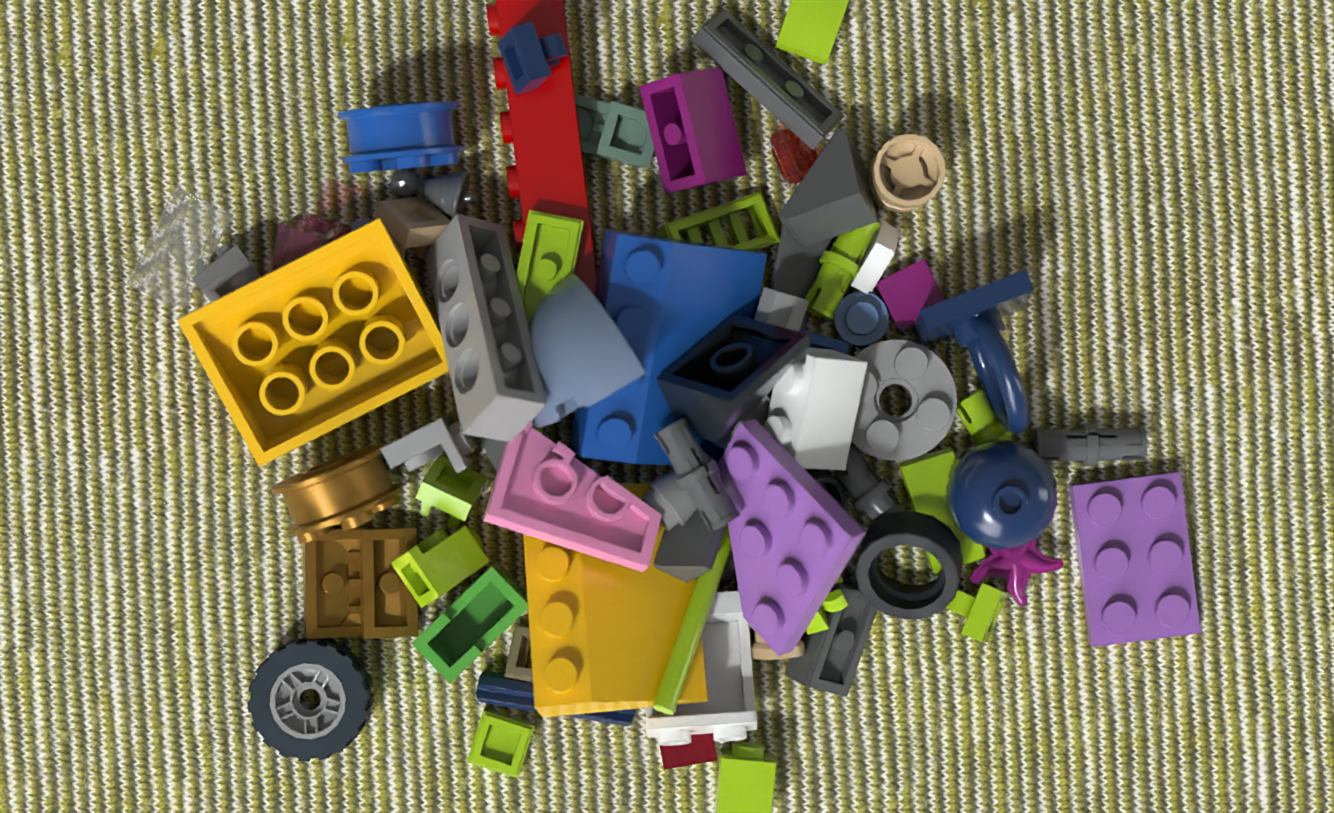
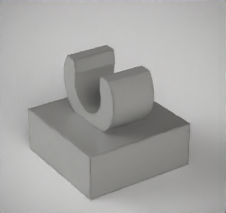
M226 245L221 246L219 251L222 256L207 267L202 262L196 265L197 275L192 279L210 302L261 277L237 245L233 248Z

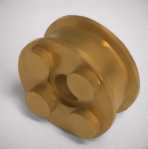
M379 443L346 453L299 472L274 485L271 488L274 495H283L294 522L288 528L289 535L296 536L299 544H303L328 534L330 526L341 523L343 530L352 529L374 519L373 513L400 503L402 501L400 493L404 490L401 483L392 484L381 456V448L386 444Z

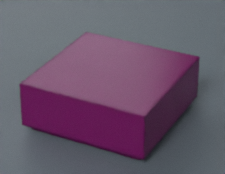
M924 259L878 281L875 286L897 332L914 325L921 309L945 300Z

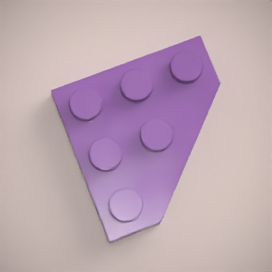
M756 419L740 422L718 462L721 484L741 514L728 523L743 618L771 649L780 656L794 650L866 532Z

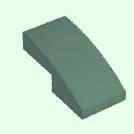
M575 93L582 153L625 165L649 169L654 146L645 110L614 101L607 103Z

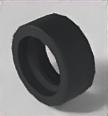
M916 511L892 512L876 520L866 531L862 539L855 568L858 589L869 604L889 616L909 620L923 619L939 613L949 605L957 593L963 564L960 541L949 526L932 515ZM910 545L922 548L935 556L941 564L942 570L940 576L929 583L908 585L896 582L885 575L877 565V558L881 551L892 546Z

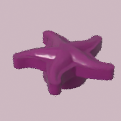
M1036 539L1020 548L1000 550L989 548V555L982 559L969 575V580L974 584H978L986 577L1003 578L1005 586L1016 604L1026 606L1028 599L1025 595V587L1030 575L1061 569L1064 562L1058 557L1048 558L1035 548Z

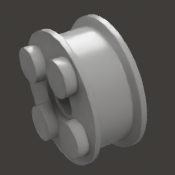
M906 340L878 342L856 353L853 356L854 358L868 362L851 440L855 447L864 453L880 459L900 461L921 456L939 444L948 433L957 408L955 383L945 363L928 348ZM891 384L901 386L907 392L909 398L907 409L898 416L886 414L879 403L882 390Z

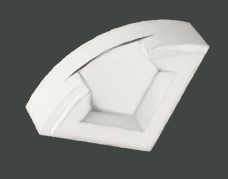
M884 221L881 222L879 230L865 252L863 260L859 265L860 269L851 283V286L866 294L869 291H873L894 256L900 235L898 234L899 229Z

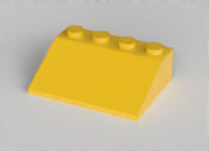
M380 217L177 320L259 467L449 372L438 316Z
M618 483L639 499L649 490L648 484ZM661 524L659 525L649 567L644 572L523 534L534 703L536 710L543 718L653 707L697 581L696 578L686 583L654 567V559L665 529ZM702 634L677 705L708 702Z

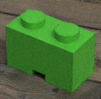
M497 561L411 644L451 683L528 609L527 591Z

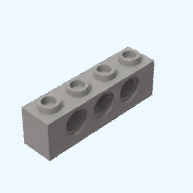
M456 214L433 245L427 250L425 258L462 434L512 442L547 403L533 351L504 225Z

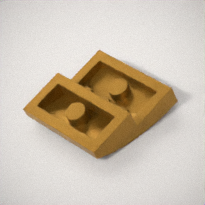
M378 527L352 528L348 530L330 528L328 534L302 544L304 637L306 639L343 637L373 639L418 636V603L391 565L393 561L417 545V528Z

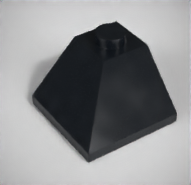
M731 314L656 379L675 422L685 417L694 436L716 443L722 437L730 434L735 426L754 410L809 347L811 340L809 335L803 332Z

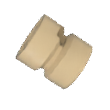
M916 134L899 135L886 142L870 161L867 170L873 200L885 210L896 213L912 212L931 200L941 189L946 175L945 160L938 146L928 138Z

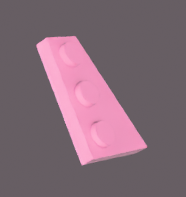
M532 421L512 442L506 441L483 521L640 572H644L649 567L662 514L610 477H601L574 457L576 453L560 441L555 444L532 427L534 424Z

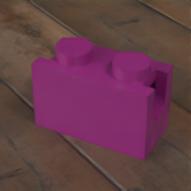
M722 67L678 73L639 86L665 194L716 184L717 181L747 175Z

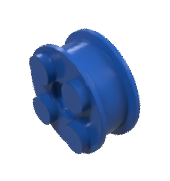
M459 101L398 103L338 112V119L347 121L350 154L342 157L343 163H349L350 173L459 163L458 152H464V146L455 144L452 111L460 107Z

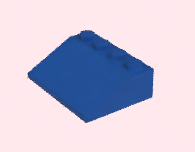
M605 228L594 296L614 322L646 374L588 407H579L575 410L570 445L581 457L632 464L672 465L654 436L655 433L675 422L656 378L731 314L750 319L755 318L765 269L766 253ZM694 436L701 449L714 459L718 465L726 449L716 446L714 442Z

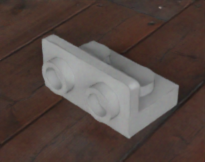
M450 412L382 447L381 451L390 469L404 462L408 471H412L439 457L438 455L443 453L440 446L442 444L456 473H459L472 464L474 458L471 453L478 446L474 436L462 434L460 420L455 422Z

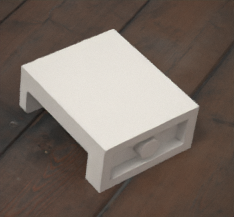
M739 591L716 592L702 631L708 702L677 705L673 715L659 712L653 707L645 708L647 737H658L659 745L688 744L692 742L691 735L713 733L714 741H739L747 738L746 731L757 730L749 623L743 618Z

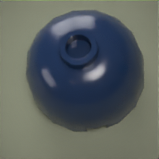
M1008 439L984 440L967 448L952 464L948 475L947 496L945 495L946 507L956 527L974 543L996 550L1020 548L1036 540L1051 524L1058 504L1056 480L1047 461L1026 444Z

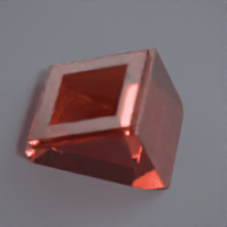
M790 129L771 134L768 146L786 187L790 188V190L797 188L818 158V153L816 149L812 150Z

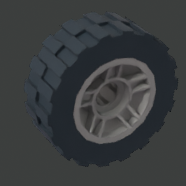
M303 637L300 640H293L278 648L259 665L255 671L257 673L256 678L250 682L248 692H251L250 701L247 702L248 713L251 712L252 725L255 732L259 731L264 738L263 742L269 748H275L279 751V755L286 758L290 756L299 758L298 761L309 762L313 758L323 760L336 752L340 753L361 733V730L370 718L371 714H369V711L374 704V694H371L373 681L371 674L368 675L364 668L366 665L361 657L357 658L351 652L352 649L345 644H337L331 638L306 639ZM306 689H314L320 694L321 702L316 709H313L312 705L306 700L300 701V696Z

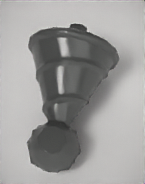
M401 169L395 171L391 178L390 187L396 196L407 198L415 195L417 192L428 203L433 204L444 215H448L452 219L456 214L463 215L466 203L476 205L478 200V194L469 193L470 173L467 169L449 175L443 174L442 176L432 178L424 177L421 180L417 178L412 170Z

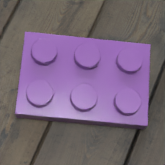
M1171 471L1068 485L1089 645L1099 647L1201 633L1180 472Z

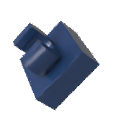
M533 22L511 27L497 43L516 96L536 90L551 76L549 67L559 64V58L568 55L561 33L538 39Z

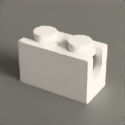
M808 347L773 387L764 428L803 468L845 470L868 362L835 350Z

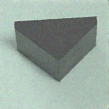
M837 128L778 215L793 239L801 246L807 247L877 222L864 160L848 133Z

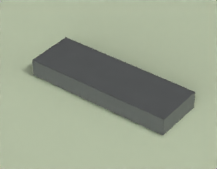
M723 8L702 25L691 39L696 46L722 67L726 73L812 150L843 119L844 116L726 9Z

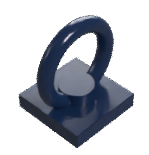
M1026 269L921 309L912 328L918 344L924 347L955 336L960 348H969L976 373L994 413L1003 427L1014 434L1026 431L1030 422V411L1019 371L1002 335V332L1006 330L1002 317L1020 311L1033 293L1034 288Z

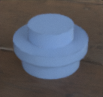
M862 291L854 292L844 297L834 314V325L839 336L846 342L856 346H866L878 341L884 335L889 322L888 311L883 301L872 293L866 294Z

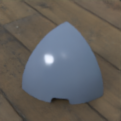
M571 274L557 284L546 295L532 315L528 328L547 403L532 420L536 428L555 423L579 407H588L646 374L614 322L587 286L576 275Z

